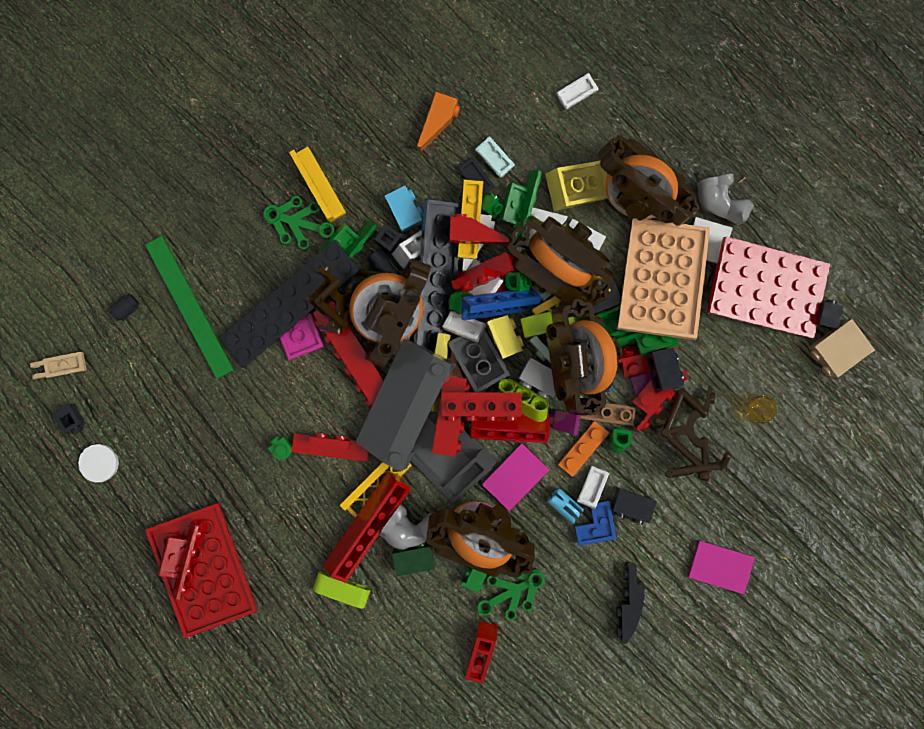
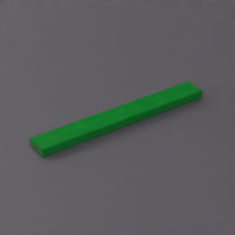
M160 236L145 244L216 379H220L235 370L165 238Z

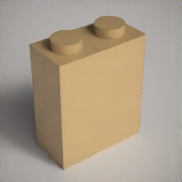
M853 319L844 320L840 323L839 329H832L809 346L811 356L821 363L823 372L831 378H838L875 351Z

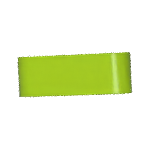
M551 312L520 319L525 338L545 334L547 326L553 323ZM578 317L569 318L570 325L579 321Z
M502 379L499 382L498 393H522L523 415L536 422H542L547 418L549 408L547 399L511 379Z
M318 571L312 591L364 609L371 589L350 580L344 583L330 577L328 572Z

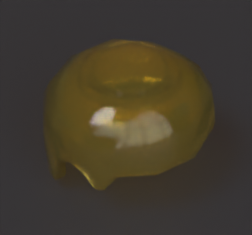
M767 395L752 397L747 404V415L752 422L765 424L771 421L777 414V404Z

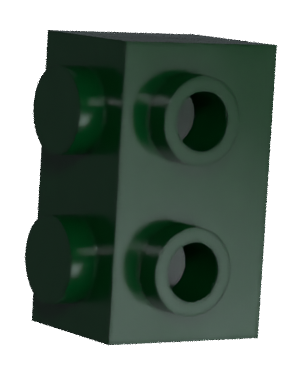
M426 542L406 549H393L392 557L397 577L435 569L432 546Z

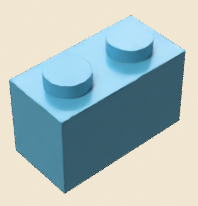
M403 186L385 195L402 233L423 223V212L420 206H415L413 200H416L411 189L407 190L406 186Z

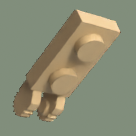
M83 352L46 358L43 361L30 363L31 368L44 366L45 369L44 373L32 375L33 379L52 378L87 371Z

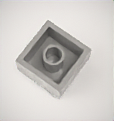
M528 358L517 379L521 380L519 384L528 389H531V387L537 390L536 393L545 399H548V397L554 398L555 390L552 369L532 358Z

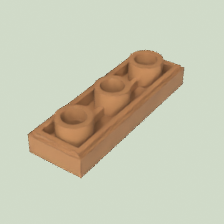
M606 403L603 408L599 409L596 415H581L580 419L634 426L636 407ZM605 409L609 410L608 416H604L603 411Z

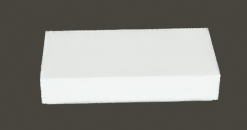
M588 73L556 92V96L564 109L567 110L597 92L598 87Z
M450 311L442 326L443 329L478 343L486 328L485 323L475 319L462 320L460 318L461 315Z
M591 466L577 502L595 509L609 473Z

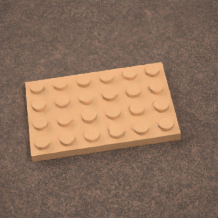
M632 219L617 330L696 341L710 227L687 224L676 226L673 223H663L656 220L643 219L638 221L637 219Z

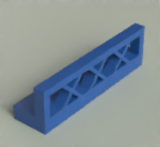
M530 288V290L522 292L505 291L462 297L460 318L462 320L532 311L533 304H540L541 296L533 288Z

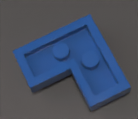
M609 500L598 502L595 509L591 508L592 523L574 526L578 546L616 539Z

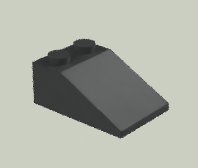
M485 330L478 343L461 336L448 342L474 392H482L510 376Z

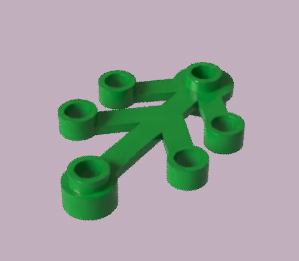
M298 196L292 197L291 201L279 207L275 205L267 206L263 211V218L267 223L275 226L280 236V242L284 245L290 244L292 237L285 232L281 222L289 224L298 241V247L302 250L309 249L310 242L304 237L299 227L318 232L325 239H330L335 233V228L330 223L326 222L319 225L302 220L312 213L318 214L321 211L318 202H311L308 207L291 216L284 213L292 208H301L303 205L302 199ZM299 199V205H294V200ZM313 205H318L316 211L312 210ZM272 212H276L275 218H270ZM326 228L331 229V233L328 235L324 233ZM285 235L289 236V240L287 242H283V237ZM302 241H307L306 247H301Z
M533 569L532 572L517 577L524 580L519 584L498 577H494L496 578L495 583H490L489 579L493 576L488 575L487 583L489 586H498L508 590L489 600L481 599L477 604L478 612L483 616H487L492 612L494 606L512 597L509 608L505 611V617L508 620H514L517 616L516 609L521 592L527 588L529 589L526 599L522 601V608L525 611H531L534 606L533 600L536 590L545 583L544 574L540 570ZM538 576L539 580L537 582H533L532 577ZM526 602L531 603L529 608L524 607ZM487 603L489 606L487 609H483L481 605ZM513 611L514 616L509 617L507 613Z

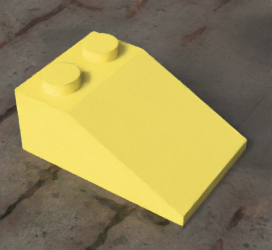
M600 161L560 167L545 173L554 211L608 199L605 190L607 172L601 168Z
M508 315L486 323L488 332L501 359L523 351L521 347L524 346L520 335L516 336L514 329L517 327L513 318L509 319Z

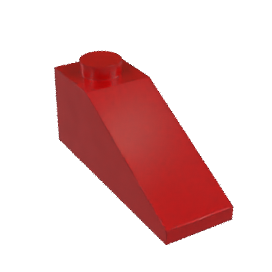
M455 214V217L450 219V243L509 244V238L471 217H466V214Z
M479 621L465 679L484 683L497 640L498 625Z

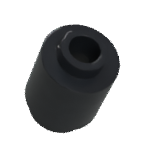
M130 293L123 295L110 306V314L117 321L119 319L124 321L138 309L137 307L140 303Z

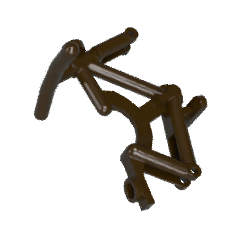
M319 265V268H314V272L323 276L325 281L311 295H307L306 302L310 303L328 320L327 326L319 325V330L341 335L342 331L348 327L347 321L351 318L349 309L345 312V303L351 300L352 294L359 284L349 283L348 292L341 295L337 290L341 280L330 274L331 269L329 267ZM359 268L361 271L356 275L368 278L375 274L391 272ZM329 295L336 301V311L324 301Z
M712 387L707 389L706 402L703 406L685 388H679L667 420H660L661 417L656 416L654 428H658L659 425L663 426L658 430V438L663 442L668 441L693 464L684 467L668 468L665 473L666 478L698 474V480L709 481L710 472L713 470L723 471L728 466L732 457L731 453H724L720 462L710 463L708 438L702 437L699 439L694 432L695 421L698 418H706L709 414L710 404H714L716 393L712 392ZM682 401H684L694 412L688 417L686 425L673 427ZM687 434L694 446L701 449L702 462L675 437Z

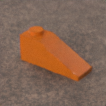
M438 92L435 93L417 145L418 151L422 152L452 123L453 117L457 118L460 110L458 99Z

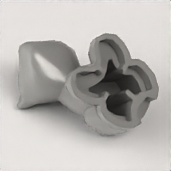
M733 174L700 180L697 183V196L700 205L705 210L719 217L726 218L736 225L747 221L754 204L749 199H730L728 187L734 182Z
M400 505L385 524L379 536L397 549H406L426 542L428 520L431 513H428L418 525H415L406 517L407 510L405 507Z

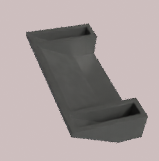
M404 339L356 443L383 463L401 472L407 469L415 453L412 449L443 384L449 381L456 363L408 339Z
M430 411L412 449L415 453L411 461L454 503L488 473L497 461L476 439H471V434L465 428H463V434L459 433L458 441H461L460 453L456 452V456L432 453L438 411Z

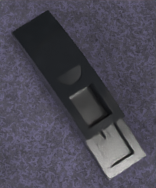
M626 562V568H623V579L626 580L623 596L627 601H619V607H616V617L619 618L616 634L622 644H627L632 637L641 617L644 603L645 585L642 581H637V565L634 562Z

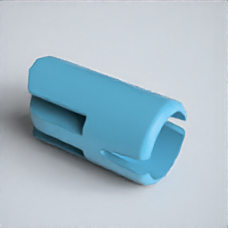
M557 488L551 494L553 497L547 499V503L571 524H574L575 518L577 519L584 509L564 491Z

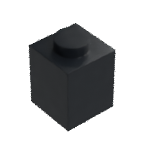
M834 300L821 302L816 325L831 330L839 329L844 306L837 305V301Z

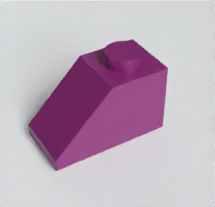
M554 409L553 413L550 412L551 428L578 435L581 415L568 413L566 410Z

